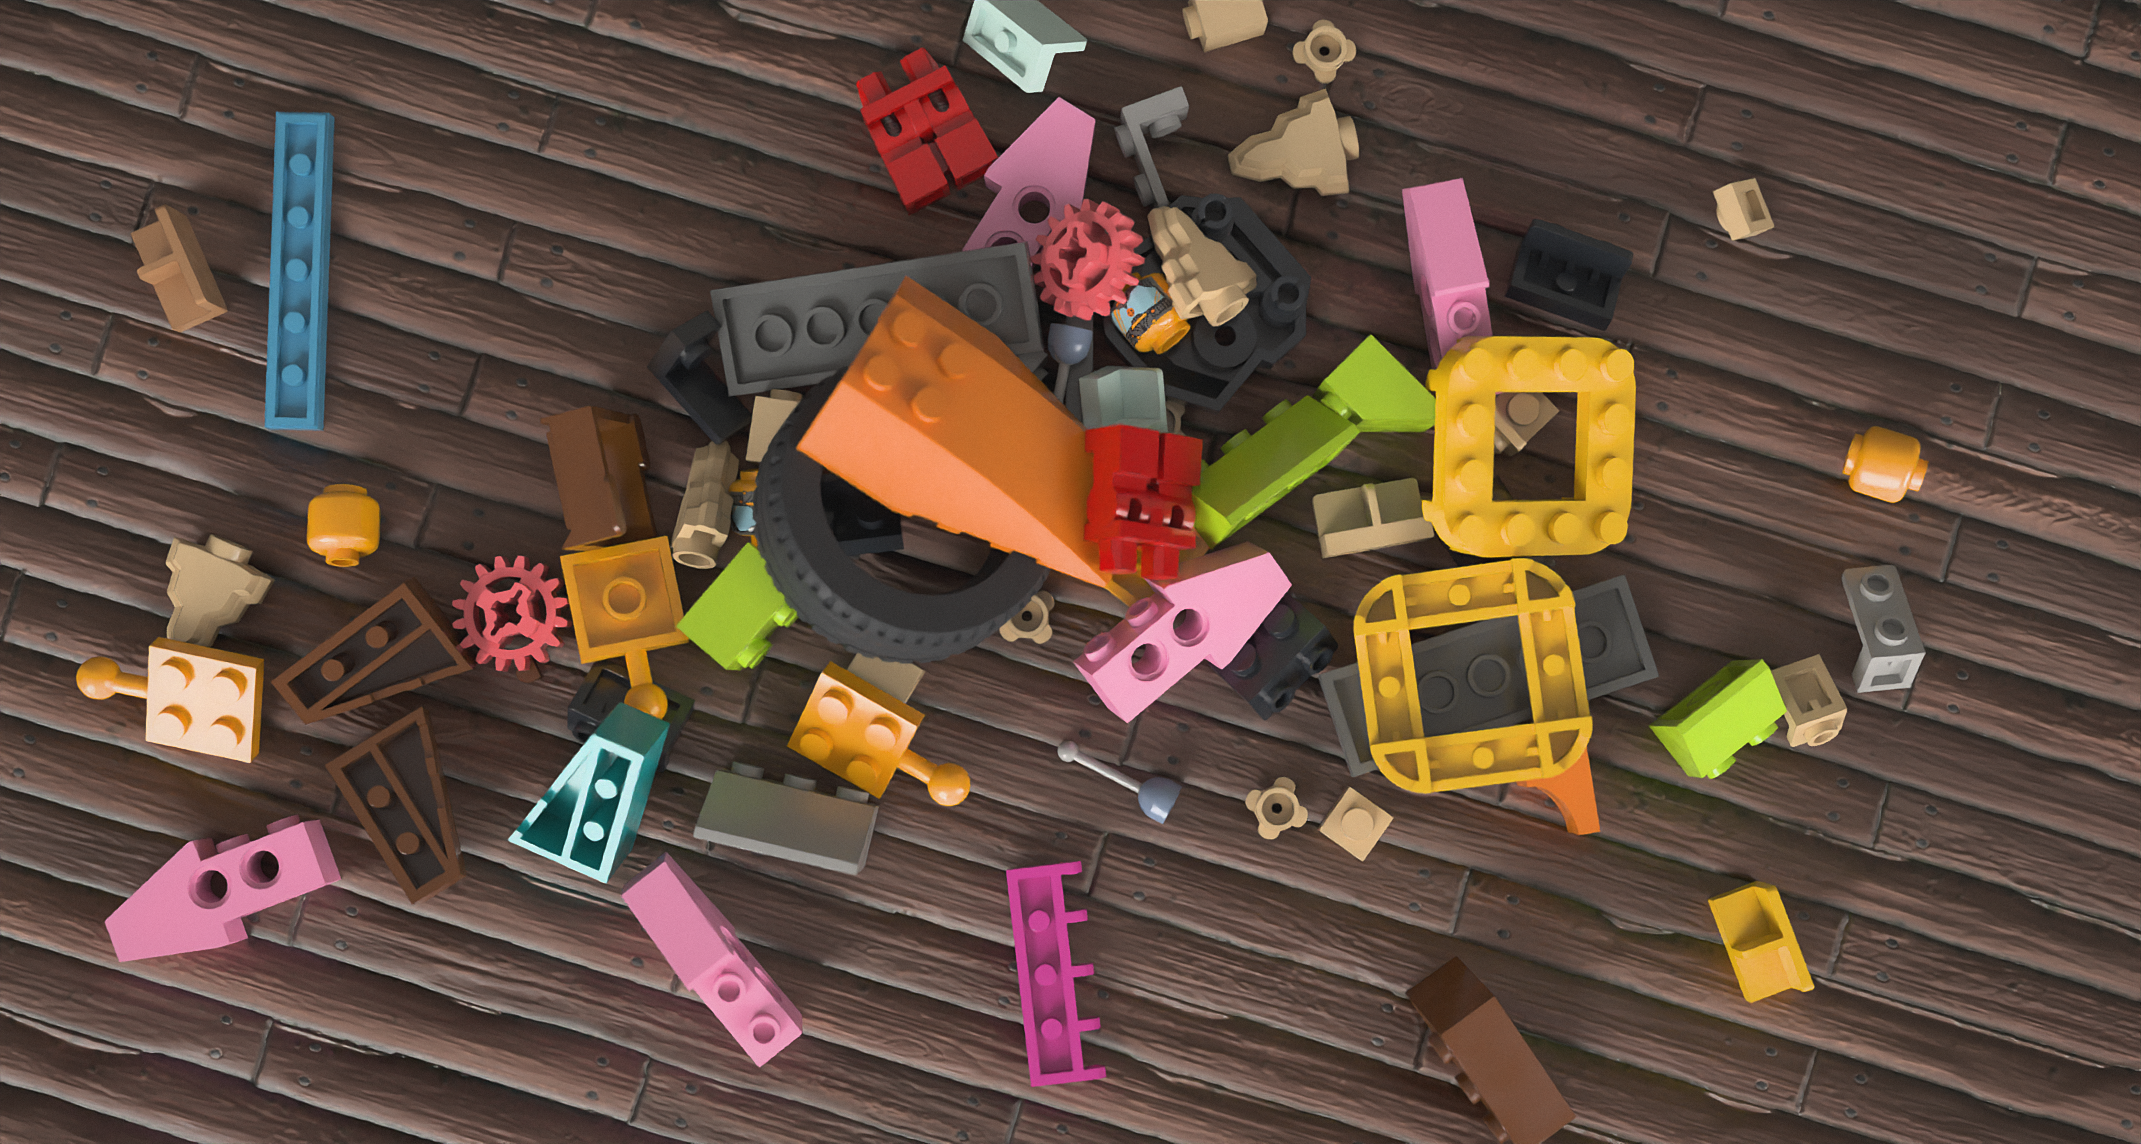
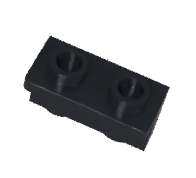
M835 473L821 476L820 496L827 523L840 547L848 556L904 549L901 513L892 511Z
M608 659L595 661L568 706L567 728L572 731L574 737L585 744L619 702L624 703L625 696L631 689L628 669ZM652 680L653 684L659 686L664 691L668 700L666 714L661 720L670 723L656 769V771L664 773L669 764L670 752L694 710L695 700Z

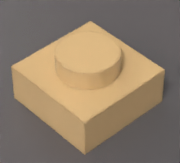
M1755 178L1730 183L1713 191L1718 204L1716 208L1718 220L1722 227L1729 232L1732 241L1755 236L1774 228Z
M1347 786L1317 830L1359 860L1364 861L1394 817L1350 786Z

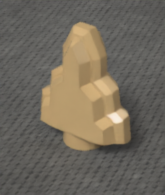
M1323 89L1300 97L1296 109L1278 115L1271 131L1250 136L1231 151L1227 157L1231 175L1258 182L1281 178L1293 189L1314 187L1321 196L1350 192L1347 161L1359 158V145L1351 116L1337 118L1327 91Z
M1163 206L1152 209L1147 217L1155 250L1163 260L1162 269L1166 275V282L1170 287L1168 292L1173 299L1172 304L1180 319L1194 318L1204 314L1209 323L1214 327L1236 316L1248 303L1249 299L1245 294L1255 289L1257 285V275L1246 262L1237 261L1222 243L1206 238L1193 220L1177 207L1169 208Z
M712 441L708 446L696 448L686 491L670 544L673 558L677 562L689 567L702 569L715 567L719 550L729 533L733 498L728 490L731 483L736 480L739 459L730 452L731 448L727 441L720 445Z
M210 534L205 546L192 543L183 538H173L166 565L172 571L167 594L175 609L167 626V639L210 648L222 626L238 623L249 605L262 604L275 580L253 566L248 565L253 553L252 550L213 534Z

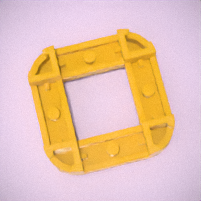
M1466 336L1457 339V344L1443 356L1437 369H1429L1426 378L1425 388L1428 391H1436L1433 500H1422L1424 520L1432 522L1438 536L1450 547V550L1481 557L1585 555L1596 553L1610 544L1621 542L1627 534V520L1632 500L1636 383L1633 373L1634 360L1632 355L1627 350L1619 349L1609 341L1593 337ZM1496 392H1578L1574 497L1547 500L1492 501Z
M1515 558L1509 561L1408 575L1399 574L1382 580L1365 595L1355 615L1354 637L1370 750L1376 765L1386 778L1397 786L1411 792L1432 793L1550 778L1565 772L1581 757L1589 738H1591L1592 716H1590L1577 632L1574 611L1575 601L1569 586L1565 584L1558 574L1547 566L1531 559ZM1518 616L1533 723L1424 738L1409 630Z

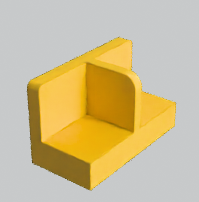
M1755 881L1707 899L1745 1000L1752 1003L1789 988L1802 992L1814 989L1812 979L1775 885Z

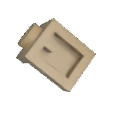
M1542 392L1500 393L1495 398L1494 451L1500 454L1504 450L1509 456L1518 453L1527 445L1526 442L1548 423L1559 410Z
M1817 654L1771 670L1787 710L1784 716L1789 724L1787 739L1791 747L1806 742L1809 746H1817L1836 737L1842 728L1847 707L1820 655Z

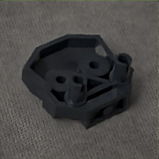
M1218 193L1209 194L1204 198L1181 195L1168 207L1180 209L1193 220L1206 238L1222 243L1237 261L1246 262L1257 275L1255 289L1245 294L1249 299L1247 305L1236 316L1219 326L1213 327L1204 314L1188 318L1187 322L1190 325V329L1177 344L1161 354H1157L1154 350L1149 352L1137 351L1115 326L1110 315L1106 317L1101 315L1105 342L1127 367L1159 368L1162 370L1165 400L1218 415L1257 367L1272 369L1305 338L1306 304L1312 277L1241 197L1227 198ZM1150 225L1148 228L1149 237L1133 249L1134 253L1144 257L1145 260L1144 264L1134 266L1131 274L1138 272L1142 277L1152 273L1164 272L1162 269L1163 260L1155 250ZM1113 299L1109 302L1110 312L1115 303ZM1223 328L1229 329L1234 334L1235 340L1233 344L1229 346L1218 344L1215 340L1216 331Z

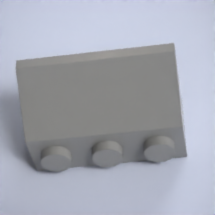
M733 761L731 770H716L695 826L694 838L853 875L858 874L865 868L879 809L878 804L867 802L868 792L838 786L836 795L815 790L817 780L793 774H785L784 782L763 778L765 768Z

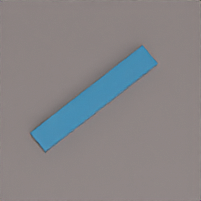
M276 112L264 428L270 430L323 431L335 119L330 113Z

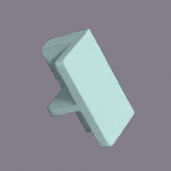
M974 0L963 41L1026 93L1043 92L1055 53L1084 51L1087 39L1038 0Z
M1105 366L1079 378L1083 425L1087 429L1126 424L1156 430L1159 433H1168L1164 380L1161 369Z

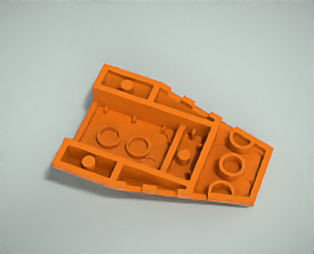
M905 276L879 316L878 323L837 388L819 411L797 446V449L892 511L909 517L913 514L938 522L936 527L955 534L963 531L990 541L989 546L1007 553L1015 550L1036 558L1037 564L1100 587H1105L1113 574L1099 572V543L1083 541L1084 524L1090 523L1086 514L1087 497L1093 487V453L1085 452V430L1088 429L998 336L908 276Z

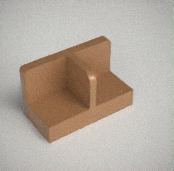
M166 204L155 208L159 221L130 233L144 266L137 270V273L141 280L153 285L172 330L181 333L228 312V309L188 217Z

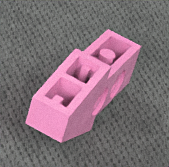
M1058 97L985 173V186L995 192L997 196L962 251L1028 241L1030 258L1033 255L1042 253L1044 246L1040 245L1035 239L1037 235L1049 236L1052 229L1047 221L1050 216L1062 221L1065 218L1064 206L1067 204H1071L1081 210L1095 133V119ZM1029 201H1040L1048 207L1050 212L1044 221L1033 224L1022 219L1019 214L1020 209ZM1031 262L1033 270L1036 264Z
M1463 178L1402 189L1415 294L1420 296L1431 368L1433 370L1437 369L1443 356L1457 344V339L1466 336H1493L1485 287H1489V281Z
M1248 541L1179 563L1178 578L1153 580L1145 578L1155 593L1151 597L1135 602L1127 610L1125 618L1109 632H1103L1093 637L1085 645L1084 653L1073 662L1107 708L1128 723L1203 659L1208 660L1220 669L1228 665L1292 584L1270 552ZM1186 609L1184 622L1178 628L1173 629V621L1176 615ZM1145 644L1146 649L1142 658L1131 664L1132 654L1135 649Z
M299 815L281 819L266 826L269 833L268 836L250 842L248 834L237 836L217 845H214L212 838L188 842L105 920L119 962L219 948L248 938L241 920L242 917L342 880L320 819L302 823ZM267 851L274 854L279 863L278 874L273 880L266 877L261 869V859ZM215 871L222 873L227 880L228 889L222 899L217 897L211 890L210 881Z
M667 852L623 885L621 897L689 991L692 988L696 991L759 1067L803 1033L802 1014L735 935V928Z

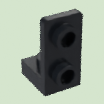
M707 310L673 329L651 359L647 368L715 444L720 445L747 428L752 422V414L736 396H729L728 387L704 361L713 350L709 343L721 327Z

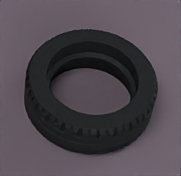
M850 366L843 367L837 370L833 376H827L799 401L767 447L768 450L761 460L755 480L757 487L753 491L752 513L753 520L757 524L754 528L755 538L758 541L757 547L760 556L766 561L764 567L768 575L773 579L772 583L775 588L784 595V601L797 612L796 615L803 622L810 623L812 629L819 635L823 634L827 637V640L835 645L841 644L845 650L862 654L863 657L870 659L878 657L884 662H899L901 664H911L914 660L919 663L938 661L948 658L951 654L958 655L980 644L1018 614L1031 601V597L1039 591L1051 569L1037 564L1036 558L1015 550L1007 553L991 547L985 563L971 580L953 591L935 596L913 594L892 588L859 568L840 547L827 523L820 496V480L824 466L797 449V446L819 411L837 388Z

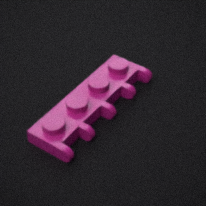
M1080 860L1006 869L1031 1087L1106 1077L1105 1065L1094 1064L1084 1066L1080 1032L1101 1028L1099 1016L1078 1018L1073 977L1093 975L1094 967L1092 962L1071 964L1067 923L1086 921L1088 916L1087 909L1065 911L1061 875H1074L1082 872Z

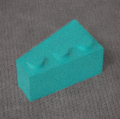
M619 702L508 841L607 884L633 849L670 723Z

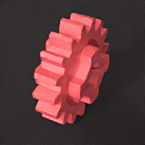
M1084 199L1081 210L1071 204L1065 205V218L1062 221L1050 216L1047 221L1052 231L1049 236L1037 235L1035 240L1044 247L1042 253L1031 256V262L1041 267V271L1033 276L1035 285L1044 288L1040 299L1053 305L1055 311L1070 318L1074 315L1085 321H1090L1093 311L1105 317L1110 315L1109 302L1112 299L1122 304L1127 301L1122 289L1126 284L1138 285L1139 280L1131 274L1134 266L1144 264L1145 258L1133 252V249L1143 242L1142 236L1131 231L1135 223L1133 219L1120 213L1119 209L1104 201L1099 205L1090 199Z
M519 555L513 567H511L507 557L504 556L495 557L494 571L486 565L478 564L475 566L479 580L472 582L462 579L460 585L468 592L466 600L458 599L452 602V606L464 610V618L454 621L452 623L453 628L467 630L469 634L460 643L463 649H472L478 646L480 650L475 661L479 664H487L493 657H496L495 667L498 671H508L512 660H514L519 671L530 670L531 656L540 663H547L550 658L545 648L548 645L563 647L565 642L556 634L558 628L572 627L573 623L571 620L561 617V610L570 606L569 599L560 598L556 594L565 584L564 581L560 578L546 581L545 578L548 574L549 566L539 563L529 571V558ZM521 578L519 582L514 583L510 590L500 592L492 588L493 585L502 580ZM541 596H543L546 604V621L541 618L538 601ZM507 604L518 605L516 611L522 616L519 623L508 622L509 615L503 611ZM480 607L484 609L487 624L484 630H482L479 620ZM524 635L534 640L529 645L519 649H504L506 645H510L513 639L518 636Z

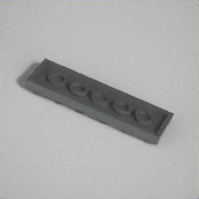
M1028 241L710 290L715 319L721 325L718 330V337L729 396L818 384L827 376H833L837 370L850 366L905 276H908L998 336L1015 355L1043 351L1045 346Z
M1625 574L1571 591L1575 601L1574 611L1588 700L1659 677ZM1518 616L1483 620L1411 644L1424 738L1502 728L1532 719ZM1358 662L1319 674L1318 678L1351 777L1379 769L1370 750Z

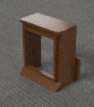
M590 405L541 418L540 423L550 427V432H547L546 436L566 529H571L561 549L589 551L657 538L643 472L650 470V459L642 422L638 414L630 415Z

